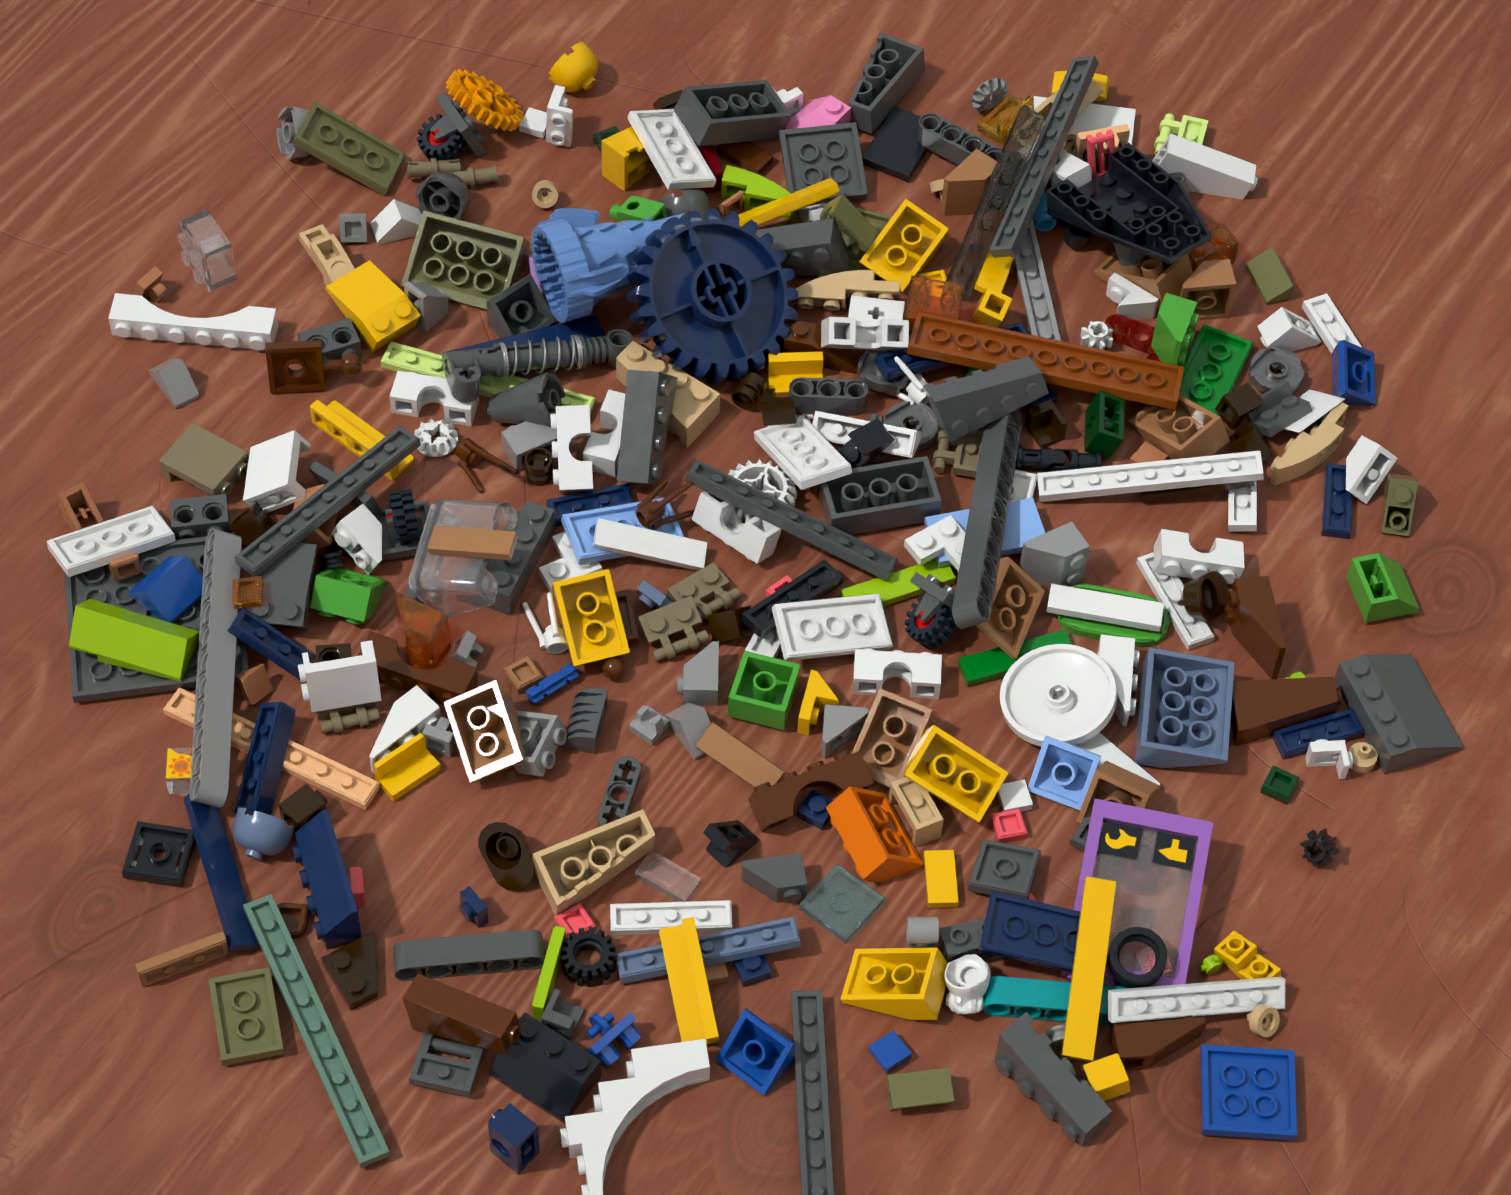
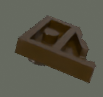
M374 931L321 958L324 968L350 1011L378 997L376 935Z

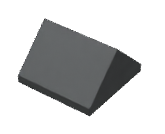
M531 274L487 301L488 326L501 338L545 328L556 322Z

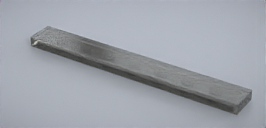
M1026 105L1021 106L943 286V289L963 301L968 300L991 244L1045 121V117Z

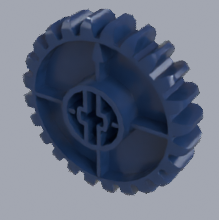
M709 208L701 215L696 210H689L680 219L672 217L662 224L661 229L654 230L645 240L646 246L640 248L634 255V260L638 266L628 273V280L637 287L626 294L627 302L639 306V310L630 315L631 323L644 324L646 328L638 336L641 343L654 341L656 344L651 356L655 359H660L667 355L670 357L669 363L672 364L673 370L679 371L686 366L687 374L697 380L705 375L709 384H718L725 378L730 382H737L746 376L747 372L757 373L765 367V362H768V353L775 356L781 352L779 345L784 344V338L787 339L791 334L787 325L789 321L797 320L798 315L796 310L788 305L799 298L798 291L787 287L786 284L795 277L794 270L790 268L782 269L780 265L787 257L785 251L777 250L772 252L770 249L774 237L770 233H766L759 238L756 235L758 226L755 221L750 220L743 226H739L740 218L738 213L730 211L721 218L720 213L715 208Z

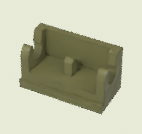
M843 194L824 204L820 218L822 220L827 219L828 216L834 218L840 229L854 242L851 251L856 255L860 248L863 252L868 250L877 230Z
M950 1068L887 1075L885 1086L890 1111L944 1103L952 1104L955 1102Z

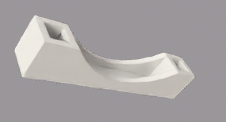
M119 293L114 295L108 318L113 336L265 350L266 343L275 342L278 330L276 308L248 306L224 316L190 318L161 310L143 296Z

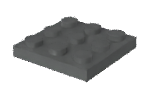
M856 122L779 130V142L788 192L794 193L832 178L838 184L840 192L816 203L830 202L842 194L848 200L867 198L868 191Z

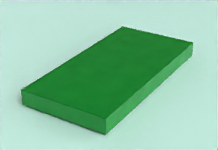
M1203 324L1184 363L1179 395L1220 416L1215 408L1223 395L1233 390L1254 342Z

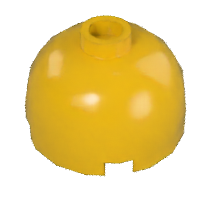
M579 42L571 47L574 52L569 55L564 53L549 72L550 77L548 79L554 85L565 87V92L568 93L578 92L583 88L587 91L596 82L594 78L598 71L596 55L585 42Z

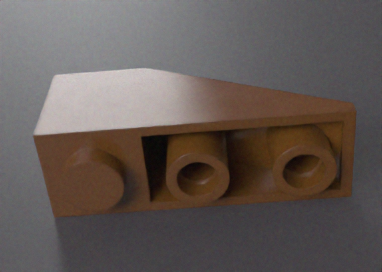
M1185 1016L1176 1020L1154 1019L1148 1022L1135 1023L1134 1021L1114 1024L1110 1036L1112 1053L1120 1056L1125 1071L1148 1069L1201 1036L1206 1022L1205 1017Z

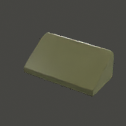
M1273 248L1246 262V267L1266 305L1291 299L1293 284Z

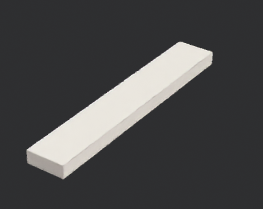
M1269 977L1108 990V1021L1117 1023L1252 1012L1255 1007L1261 1004L1273 1007L1276 1010L1285 1009V978Z

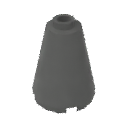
M543 373L491 396L487 403V413L496 423L518 425L527 421L551 427L550 414H556V406H562L561 398L565 397V392L556 374Z

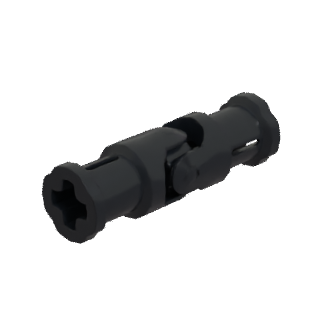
M1019 445L1016 460V470L1034 468L1039 469L1040 472L1101 467V451H1097L1095 454L1080 453L1077 449L1052 450L1048 447L1027 449ZM1067 457L1069 459L1070 464L1064 467V462Z

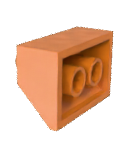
M849 786L826 807L831 817V824L838 830L843 840V847L851 855L856 865V872L863 880L882 883L924 865L886 793Z

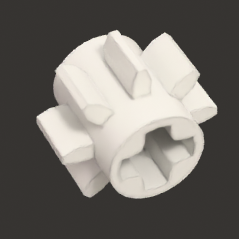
M1090 321L1088 328H1081L1080 345L1102 350L1105 347L1111 348L1113 329H1108L1104 322Z

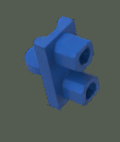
M610 1012L604 1017L597 1013L589 1017L592 1027L586 1032L591 1039L598 1034L602 1037L587 1052L600 1059L601 1064L605 1068L609 1067L621 1056L610 1044L615 1037L618 1038L627 1050L642 1037L637 1028L632 1024L636 1018L631 1012L613 1028L609 1024L615 1018Z

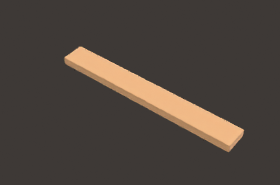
M179 687L164 707V714L194 728L196 695ZM233 712L231 746L248 754L256 723ZM289 740L282 771L361 809H367L381 788L380 782Z

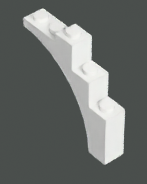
M705 1039L631 1049V1061H626L628 1078L598 1083V1094L593 1095L595 1112L565 1116V1128L560 1129L562 1148L568 1147L570 1158H577L579 1175L585 1174L586 1185H581L582 1195H603L606 1167L613 1149L627 1126L645 1108L664 1095L680 1088L710 1081V1064Z

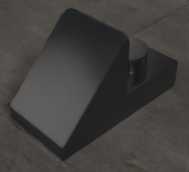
M877 418L851 431L848 434L851 439L837 451L851 464V468L864 467L894 442L895 439L880 419Z
M739 820L711 823L703 832L710 839L706 851L723 867L730 866L759 840Z

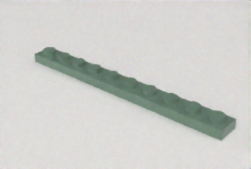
M272 894L244 904L243 909L360 1169L390 1157L385 1140Z

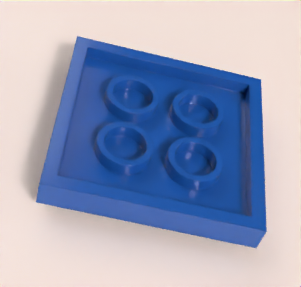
M1202 1044L1200 1048L1201 1135L1296 1141L1298 1134L1294 1050Z

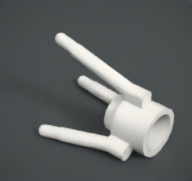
M896 356L894 358L895 362L912 382L906 388L908 396L902 392L894 396L903 401H910V405L917 404L919 406V403L926 405L929 400L923 385L928 383L921 373L913 374L906 364Z
M552 593L547 594L551 625L545 628L544 634L527 602H523L522 606L539 639L540 648H546L547 653L559 654L566 651L568 645L562 626L557 624Z

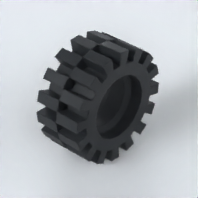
M584 927L579 928V935H576L574 931L569 934L570 940L565 938L563 946H561V967H563L564 975H568V980L572 983L577 979V985L581 987L583 982H587L588 987H593V981H596L598 986L603 984V977L608 980L611 977V972L614 973L616 949L615 944L612 943V938L609 935L604 937V931L601 929L596 934L594 927H589V932L585 933ZM586 949L595 950L600 955L599 961L592 965L581 964L576 957L580 951Z

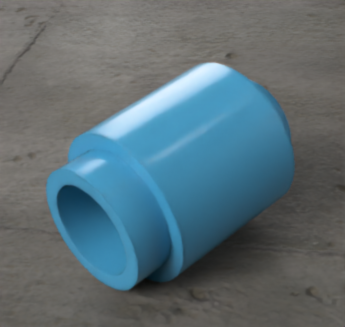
M1043 192L1033 215V222L1037 230L1049 231L1055 227L1057 218L1048 215L1046 192Z

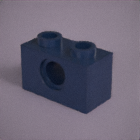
M511 1103L503 1110L498 1109L494 1112L488 1121L490 1152L515 1173L519 1174L540 1153L538 1126Z

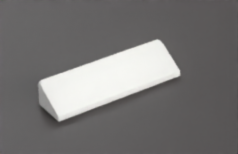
M815 411L812 425L827 441L846 444L851 439L848 436L851 431L871 421ZM883 424L895 441L882 452L913 458L923 432Z

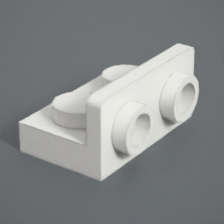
M555 85L547 106L546 142L558 146L571 147L574 111L567 108L569 100L565 98V87Z

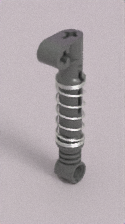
M614 329L608 332L607 336H603V338L597 336L596 338L590 337L589 339L582 335H571L569 344H567L566 340H560L558 336L556 341L547 342L544 338L541 342L531 343L528 340L527 344H517L514 341L513 345L507 346L503 342H499L487 348L444 352L443 367L452 396L460 402H472L479 396L480 379L484 375L495 374L498 378L512 377L515 372L527 375L529 371L535 370L540 374L544 369H550V371L555 372L558 368L562 367L567 371L572 367L580 370L584 369L587 365L597 364L598 362L600 364L606 362L616 367V357L633 341V336L626 330Z

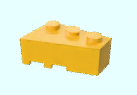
M632 126L601 140L602 176L624 192L655 168Z

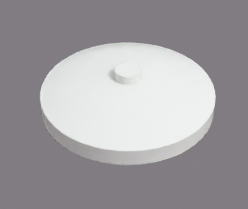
M1071 644L1047 645L1026 653L1009 668L1000 688L1001 709L1010 729L1023 740L1041 747L1046 735L1074 746L1091 739L1108 724L1117 703L1116 683L1107 663L1094 652Z

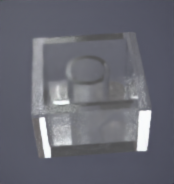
M205 210L179 221L180 233L177 234V237L183 248L180 254L185 265L192 267L197 283H203L207 291L210 292L237 280L232 245L209 211Z

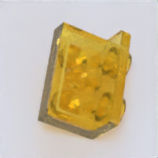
M1010 94L977 124L978 132L1003 144L1029 119V114L1034 110V98L1028 95L1023 100H1020Z

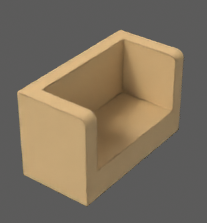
M906 777L891 782L889 801L891 804H899L913 830V845L917 847L940 838L944 819L929 792Z

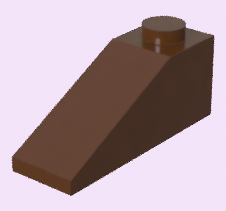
M799 320L789 321L788 328L791 334L787 339L784 338L783 353L823 352V368L857 374L859 358L867 350L821 348V326Z

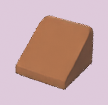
M738 191L715 208L720 213L721 218L730 211L739 213L743 210V191Z
M137 553L109 562L108 564L115 582L142 573Z
M263 664L236 675L245 701L250 706L256 704L273 691Z

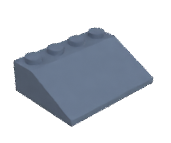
M1149 647L1142 665L1134 762L1158 768L1226 764L1228 761L1235 662Z

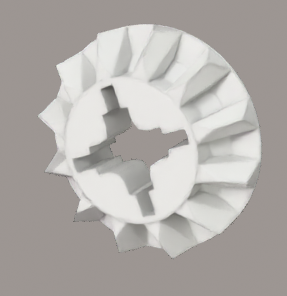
M431 418L428 423L421 422L420 427L414 432V435L420 439L421 444L417 449L426 456L440 457L447 455L454 450L458 443V432L454 429L453 423L448 424L443 418L440 421H434ZM440 432V437H437L432 443L431 436Z

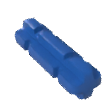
M567 664L560 669V673L556 671L538 682L537 687L535 685L530 687L526 691L528 700L533 704H538L544 700L545 695L549 697L566 686L567 681L571 683L579 676L577 669L573 665Z

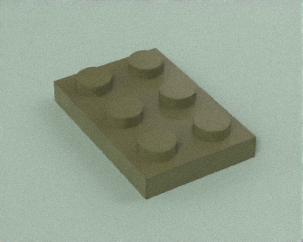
M270 967L208 978L222 1066L283 1055L284 1048Z

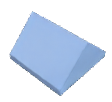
M1046 735L1027 787L1028 791L1080 810L1094 773L1099 768L1101 756Z

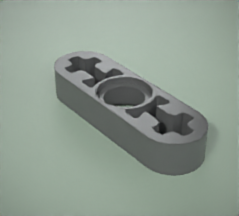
M625 756L616 761L598 813V827L607 824L612 810L616 811V820L629 814L641 777V766L637 759ZM631 768L632 771L629 772L626 783L623 781V771ZM615 791H624L628 797L623 801H615L611 795Z

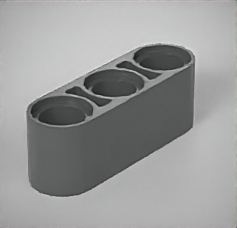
M800 377L790 382L788 397L794 398V405L799 407L800 414H815V411L835 415L855 416L862 414L866 410L868 386L865 382L857 379Z

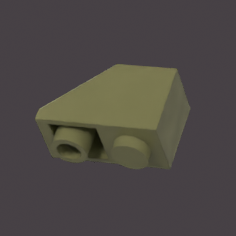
M1387 473L1382 503L1381 533L1410 535L1418 480L1414 476Z

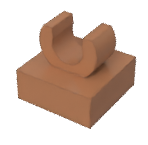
M156 266L153 267L136 282L133 294L143 296L144 298L149 295L153 301L159 302L165 296L163 293L167 290L160 283L163 273Z

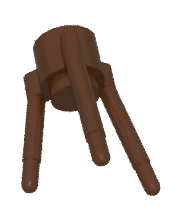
M470 438L463 439L455 449V455L459 458L457 465L465 471L479 493H483L484 489L469 466L479 465L483 458L515 475L518 473L517 469L486 452Z
M663 480L645 500L637 504L635 514L640 524L646 529L652 527L653 530H656L662 525L693 516L695 509L662 519V516L665 514L663 506L692 487L693 483L691 481L675 490L660 502L657 500L652 502L668 484L667 480Z

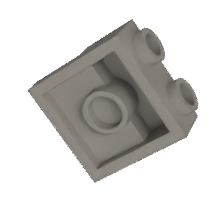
M516 710L525 761L514 765V767L520 774L543 777L546 769H551L555 764L554 753L558 745H564L566 742V728L558 715Z

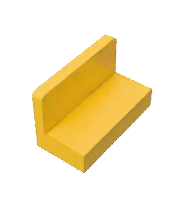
M823 352L779 353L776 356L768 353L769 389L775 388L776 396L788 395L789 384L795 378H823Z
M419 733L374 764L375 779L380 782L381 789L393 802L441 770V764L427 750L425 737L422 733Z

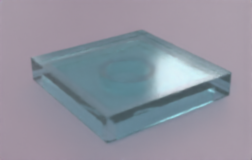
M836 864L799 904V910L844 943H847L883 904L884 897Z

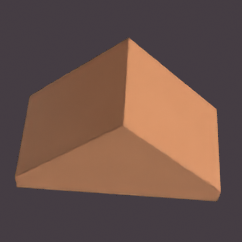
M80 482L58 494L63 518L73 532L104 522L84 482Z

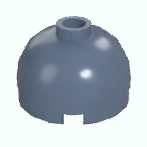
M238 808L233 824V834L237 844L246 849L244 855L262 860L263 855L275 856L288 846L295 829L293 824L285 828L287 821L255 810L253 815H246L247 808Z

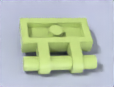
M1166 114L1164 120L1160 122V135L1154 143L1155 156L1170 133L1178 134L1179 137L1202 145L1208 120L1183 115L1182 122L1174 121V115Z

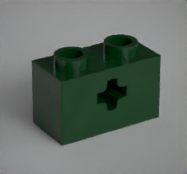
M1099 391L1085 410V452L1095 454L1097 451H1101V457L1110 459L1124 441L1125 399Z

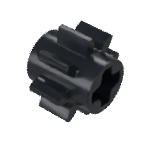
M1327 829L1321 830L1318 835L1316 831H1310L1307 833L1309 840H1304L1300 843L1304 847L1305 854L1302 856L1303 859L1308 858L1313 861L1314 867L1319 865L1321 861L1327 866L1333 862L1331 856L1340 852L1339 849L1335 848L1337 837L1328 835Z

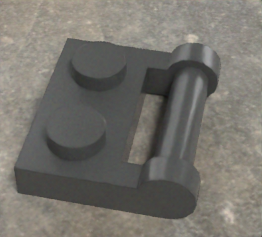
M424 1032L409 1082L412 1085L471 1097L478 1070L483 1061L485 1048L434 1038V1034ZM435 1050L470 1058V1061H461L430 1054L429 1052Z

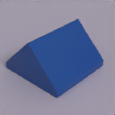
M1345 340L1338 342L1332 352L1333 396L1345 398L1342 402L1346 405H1376L1374 352Z
M169 556L129 590L128 595L158 619L174 623L201 599L203 578L187 556Z
M746 1008L741 1013L715 1060L762 1095H767L794 1064L795 1043Z

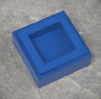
M894 1030L868 1047L869 1053L886 1074L911 1059L912 1056L910 1050Z

